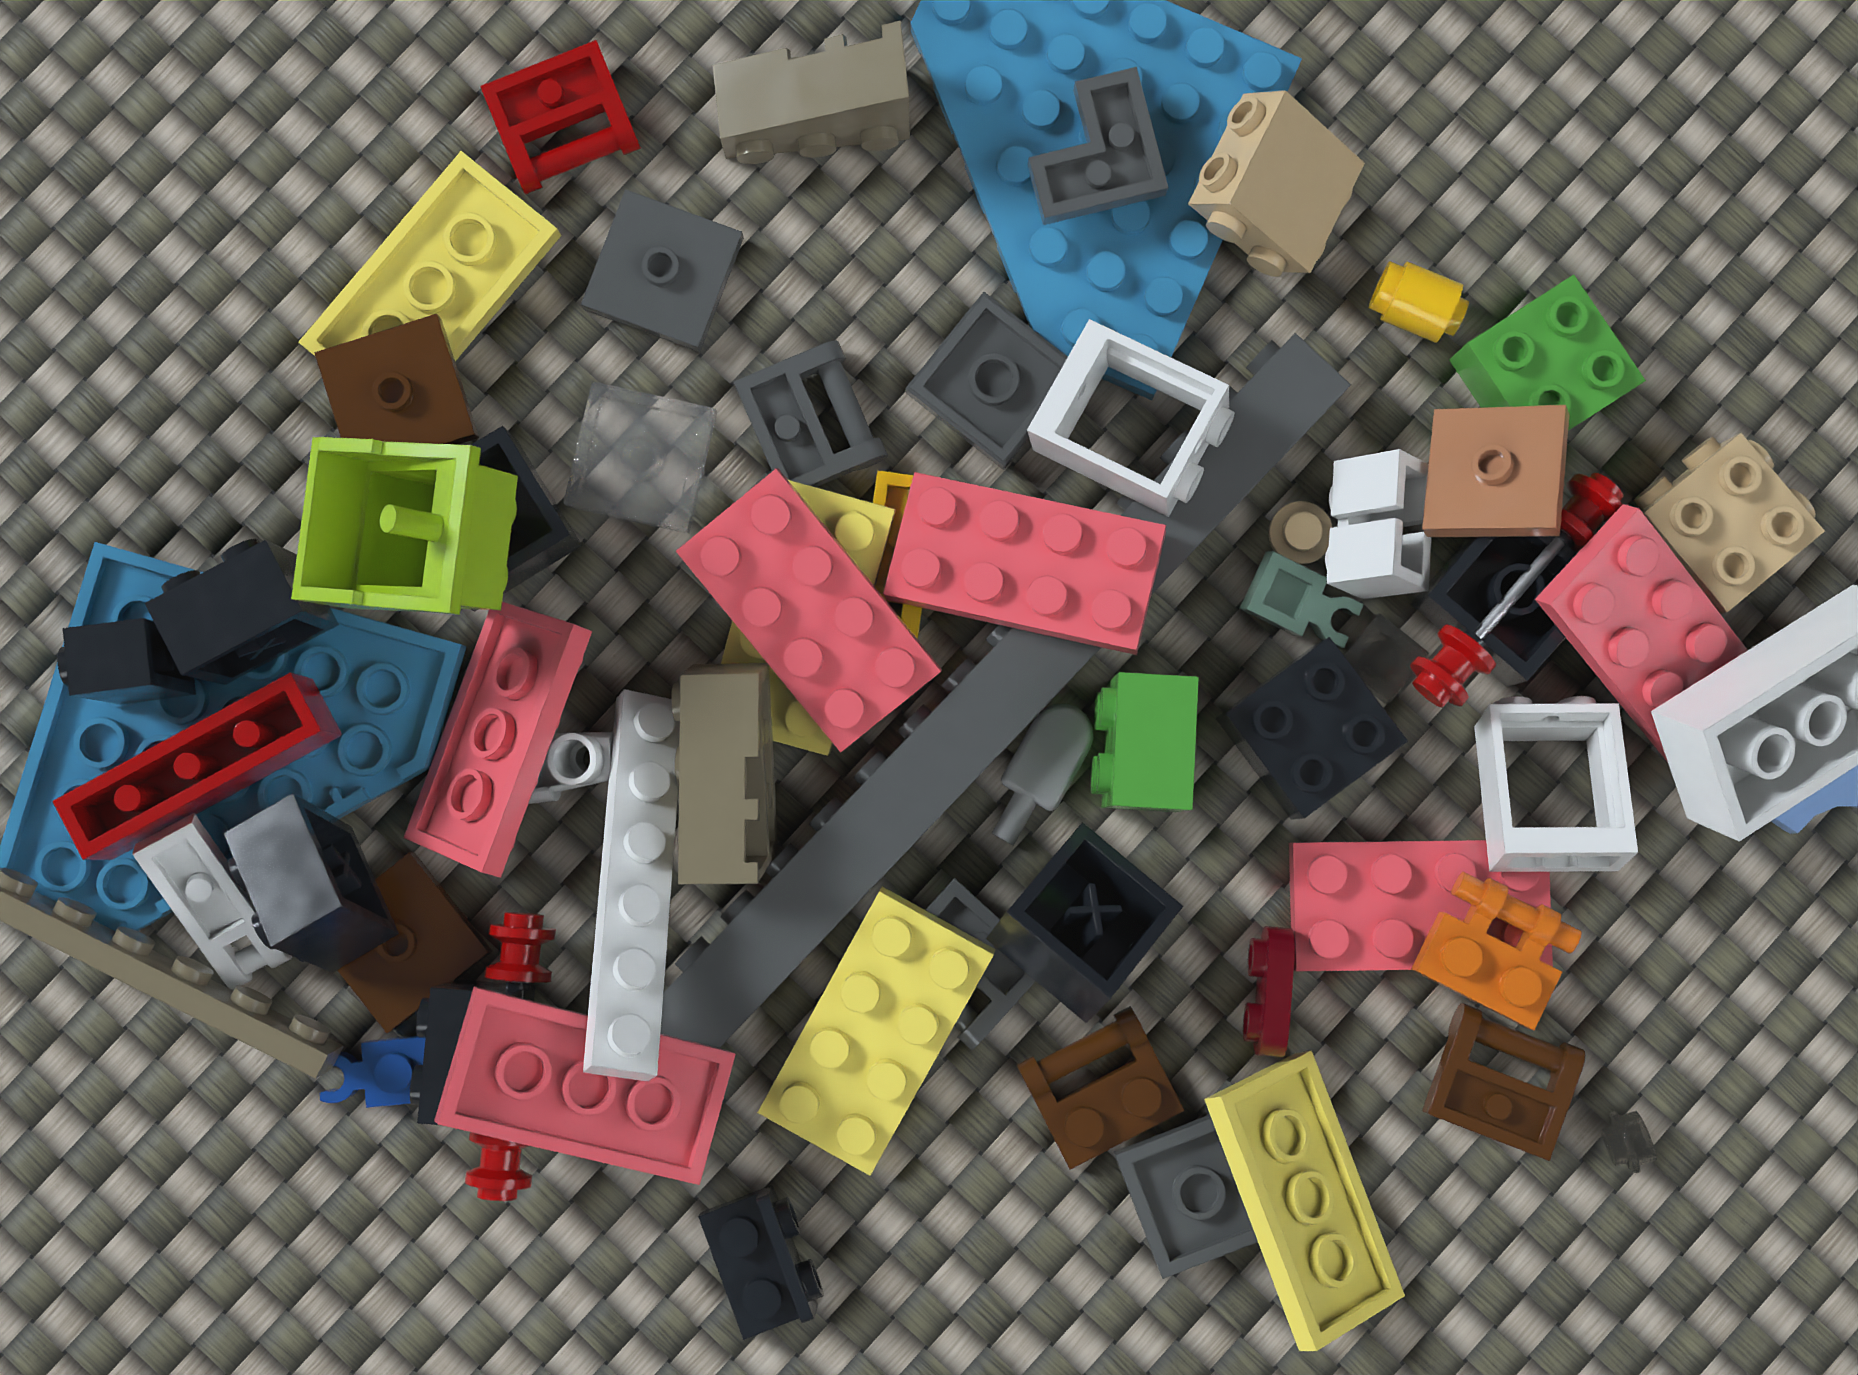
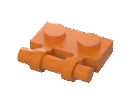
M1462 872L1456 879L1451 894L1471 904L1464 921L1445 912H1439L1411 970L1527 1029L1535 1030L1562 974V971L1539 959L1548 944L1568 954L1572 953L1581 939L1582 932L1561 921V914L1543 904L1535 908L1509 895L1506 885L1492 878H1487L1483 882ZM1495 917L1523 930L1516 948L1487 934L1488 928Z

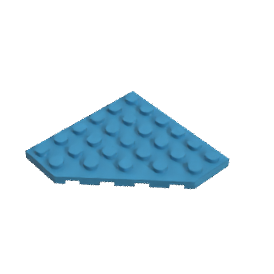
M921 0L911 21V34L919 54L923 57L933 82L934 92L950 132L955 137L965 163V170L981 210L986 215L997 243V250L1015 294L1017 293L1029 327L1067 357L1089 319L1164 355L1172 357L1223 240L1212 234L1206 227L1207 220L1188 205L1199 183L1200 171L1207 160L1212 157L1227 127L1229 113L1240 101L1242 95L1245 93L1285 90L1288 92L1302 58L1167 0ZM1137 67L1169 187L1166 196L1043 225L1028 169L1029 157L1087 143L1073 92L1075 81ZM1110 367L1107 368L1102 377L1105 381L1149 400H1153L1157 391Z
M95 542L68 628L139 618L153 621L145 603L163 594L161 586L166 581L194 569ZM331 608L339 624L338 626L226 685L194 678L196 695L121 705L69 696L68 686L61 680L57 663L0 844V868L12 869L31 877L38 883L35 891L56 902L59 897H65L87 905L97 913L94 921L114 931L118 927H127L139 931L173 911L132 855L134 849L113 860H82L52 802L53 800L290 672L312 678L337 723L342 736L196 814L228 861L233 855L224 833L292 793L340 819L427 771L435 755L466 646Z

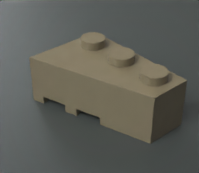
M901 21L881 25L883 38L847 46V37L843 34L824 38L825 51L807 56L791 58L790 50L782 48L712 65L720 140L726 159L737 158V161L740 163L759 164L772 160L774 154L799 151L801 156L815 158L833 154L836 152V147L861 145L863 149L868 151H882L897 146L899 140H909V91Z
M768 663L693 664L680 675V682L673 684L671 699L673 718L675 721H680V740L675 756V773L677 783L679 784L678 884H758L778 851Z

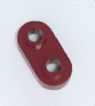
M1265 926L1261 938L1250 939L1247 970L1248 976L1257 977L1255 1003L1246 1002L1243 1039L1244 1041L1254 1043L1255 1054L1259 1056L1283 1058L1287 1050L1295 962V938L1292 928Z

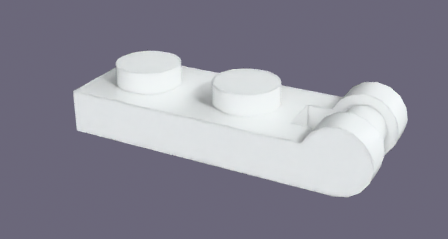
M195 813L135 844L132 855L227 987L234 990L237 985L242 986L252 980V973L266 965L276 968L292 959V956L277 949H269L256 934L251 920L256 910L249 893L245 892L237 884L230 872L227 859ZM245 935L252 942L251 945L240 951L230 944Z

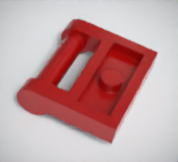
M597 40L480 86L525 195L543 188L541 182L619 150L622 151L623 155H627L641 149ZM606 112L611 124L610 127L532 158L530 157L525 145L526 143Z

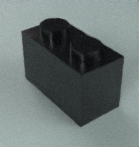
M139 618L62 628L64 647H61L58 651L57 663L61 680L68 686L69 696L121 705L196 695L195 679L181 675L154 621Z

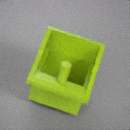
M312 437L291 599L347 609L432 612L460 615L461 609L501 610L503 591L508 582L507 559L511 527L517 512L515 496L518 476L479 465L481 448L472 445Z

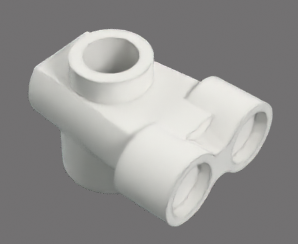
M613 732L555 733L540 771L537 785L528 804L558 801L561 791L609 781ZM587 749L590 754V764L588 768L585 766L583 760L584 754L587 751Z

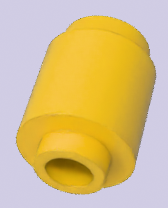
M1389 261L1376 285L1368 308L1381 313V321L1437 343L1443 333L1451 336L1456 334L1467 312L1469 301L1460 297L1463 284L1408 261L1403 266Z

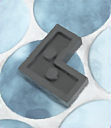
M1137 67L1075 81L1073 92L1087 143L1032 156L1028 159V169L1043 225L1166 196L1169 188Z

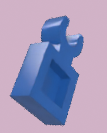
M410 1036L362 1042V1060H357V1058L347 1052H340L334 1066L342 1070L344 1083L340 1089L333 1088L320 1092V1101L338 1103L352 1097L359 1089H365L366 1108L410 1104L412 1073L417 1064L423 1065L425 1038Z

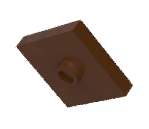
M438 314L314 352L341 438L457 445L479 438L443 321Z
M415 852L406 854L375 879L399 934L337 970L387 1034L393 1032L418 1012L422 998H430L431 987L458 980L492 952L491 948Z

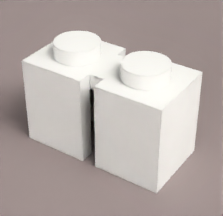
M1401 449L1334 461L1333 485L1329 492V505L1331 516L1338 519V527L1330 528L1329 547L1325 554L1327 584L1361 599L1429 591L1431 537H1427L1424 532L1402 535L1403 527L1423 524L1429 464Z

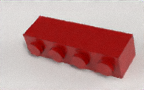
M290 672L52 802L82 860H113L134 849L135 844L192 813L196 815L342 736V733L314 680Z

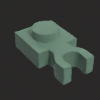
M1266 551L1239 609L1294 636H1303L1309 624L1320 640L1330 637L1338 648H1344L1349 637L1333 629L1331 617L1338 609L1349 615L1359 616L1364 604L1349 597H1328L1323 595L1322 592L1327 584V577L1274 551Z

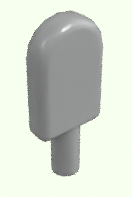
M1064 703L1053 704L1043 709L1032 722L1001 777L1002 784L1014 791V794L993 829L992 834L1014 846L1036 805L1047 811H1053L1059 806L1090 751L1094 739L1093 726L1088 716L1078 707Z

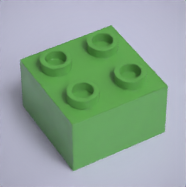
M1575 275L1570 276L1467 342L1449 359L1481 408L1566 405L1570 414L1568 431L1646 381Z
M1118 672L1108 682L1107 687H1102L1101 692L1096 693L1094 729L1105 731L1104 753H1098V756H1093L1091 794L1102 795L1101 808L1162 812L1193 810L1199 677Z

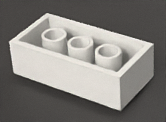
M1851 585L1651 711L1687 819L1734 840L1741 841L1858 765L1857 585Z

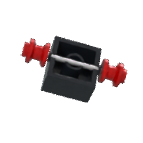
M1577 473L1569 479L1566 487L1572 497L1562 508L1560 536L1468 537L1431 579L1429 591L1420 592L1411 603L1415 609L1440 629L1437 635L1443 645L1433 659L1417 656L1410 664L1412 671L1417 676L1412 684L1423 697L1441 708L1447 702L1461 707L1469 698L1463 684L1473 672L1485 675L1491 673L1506 687L1526 682L1532 677L1565 638L1535 599L1594 536L1593 532L1603 521L1607 522L1623 505L1621 500L1624 495L1613 481L1599 473H1592L1590 476Z
M505 912L503 924H490L489 935L501 941L502 944L500 962L486 967L485 978L510 982L498 983L459 979L431 987L430 998H422L418 1009L416 1028L417 1036L425 1038L423 1065L417 1064L414 1067L410 1083V1102L412 1105H419L417 1123L438 1125L434 1120L473 987L534 1001L535 986L527 982H551L552 971L540 965L542 944L555 940L556 929L543 927L544 915ZM470 1132L469 1140L481 1146L482 1149L480 1166L466 1171L465 1184L478 1188V1198L490 1201H513L517 1199L518 1190L527 1189L532 1186V1175L520 1169L521 1151L529 1147L528 1145Z

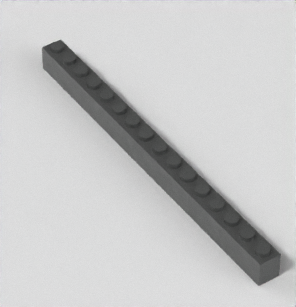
M1296 333L1282 347L1271 340L1246 367L1254 376L1238 393L1229 385L1228 409L1235 412L1233 421L1222 443L1218 447L1209 444L1198 463L1199 466L1204 468L1202 478L1196 491L1187 503L1178 500L1170 516L1167 517L1125 495L1118 500L1117 504L1124 510L1121 516L1166 525V535L1152 594L1351 386L1344 377ZM1187 430L1161 455L1160 459L1168 466L1154 480L1155 482L1161 484L1189 434ZM998 625L986 638V641L994 648L977 666L967 658L946 679L942 686L950 694L933 712L923 704L901 726L898 733L906 740L889 758L879 750L857 772L853 778L861 787L845 804L835 796L812 819L809 825L817 833L800 851L790 843L769 864L765 872L772 880L756 897L746 889L722 913L720 918L728 926L711 944L701 936L677 960L675 965L683 973L666 991H663L660 1033L720 1048L1102 647Z

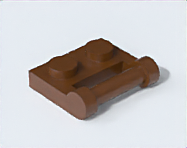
M1461 1003L1451 1019L1448 1040L1422 1111L1550 1161L1583 1070L1585 1051L1566 1042L1558 1047L1483 1018L1480 1009ZM1474 1042L1549 1070L1551 1077L1546 1090L1468 1060Z
M1131 1006L1114 1014L1113 1016L1116 1021L1036 1062L1034 1056L1017 1064L1070 1170L1184 1111ZM1128 1044L1135 1058L1134 1060L1057 1100L1055 1099L1049 1084Z

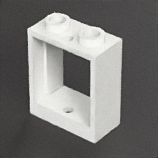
M1089 319L1028 427L1027 432L1033 451L1169 517L1178 500L1187 503L1193 496L1204 472V468L1199 466L1198 463L1209 444L1218 447L1222 443L1231 426L1235 412L1228 409V384ZM1108 367L1201 411L1161 484L1068 439Z
M1515 696L1502 698L1493 704H1489L1474 726L1489 872L1619 871L1638 853L1619 703H1596V700L1592 697L1575 696L1560 700L1557 704H1532L1530 698ZM1503 741H1586L1597 827L1513 828Z

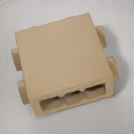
M1286 90L1245 93L1229 113L1227 127L1212 157L1202 167L1199 174V183L1188 205L1207 220L1206 227L1212 234L1225 241L1235 243L1247 253V262L1259 272L1274 277L1281 276L1282 272L1311 273L1316 261L1324 252L1326 241L1343 207L1352 195L1353 186L1365 163Z
M1742 433L1720 444L1713 436L1681 460L1688 470L1671 483L1663 476L1634 499V502L1640 507V510L1720 614L1730 611L1825 532L1814 518L1816 513L1810 501L1797 490L1789 489L1774 472V463L1769 453L1757 442L1747 440Z

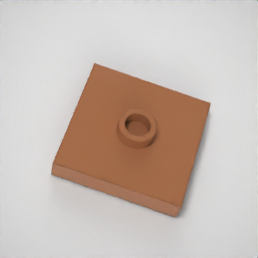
M1567 406L1434 409L1422 525L1426 536H1560L1570 415Z

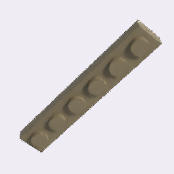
M0 868V921L315 1079L333 1068L344 1045L328 1038L331 1030L324 1024L303 1015H295L293 1019H290L270 1009L272 1000L266 995L241 985H237L232 990L212 980L214 971L208 966L184 956H177L174 961L152 950L155 941L145 934L127 927H118L114 931L94 921L97 913L87 905L65 897H59L56 902L36 892L35 889L38 883L31 877L12 869Z

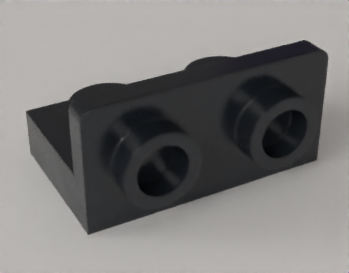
M770 1185L699 1214L698 1218L743 1340L799 1318L802 1324L815 1319L818 1307L815 1299L824 1296L823 1288L813 1261L808 1259L801 1262L793 1237L800 1235L801 1230L796 1213L788 1197L778 1200L773 1185Z

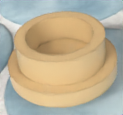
M1306 501L1289 503L1282 507L1271 520L1269 526L1271 547L1274 552L1300 565L1313 563L1320 559L1329 547L1330 528H1333L1327 513L1313 503Z

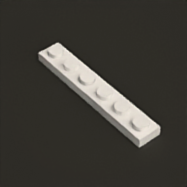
M626 689L616 698L583 1073L648 1082L657 1076L679 787L675 773V756L680 740V721H675L673 718L671 699Z

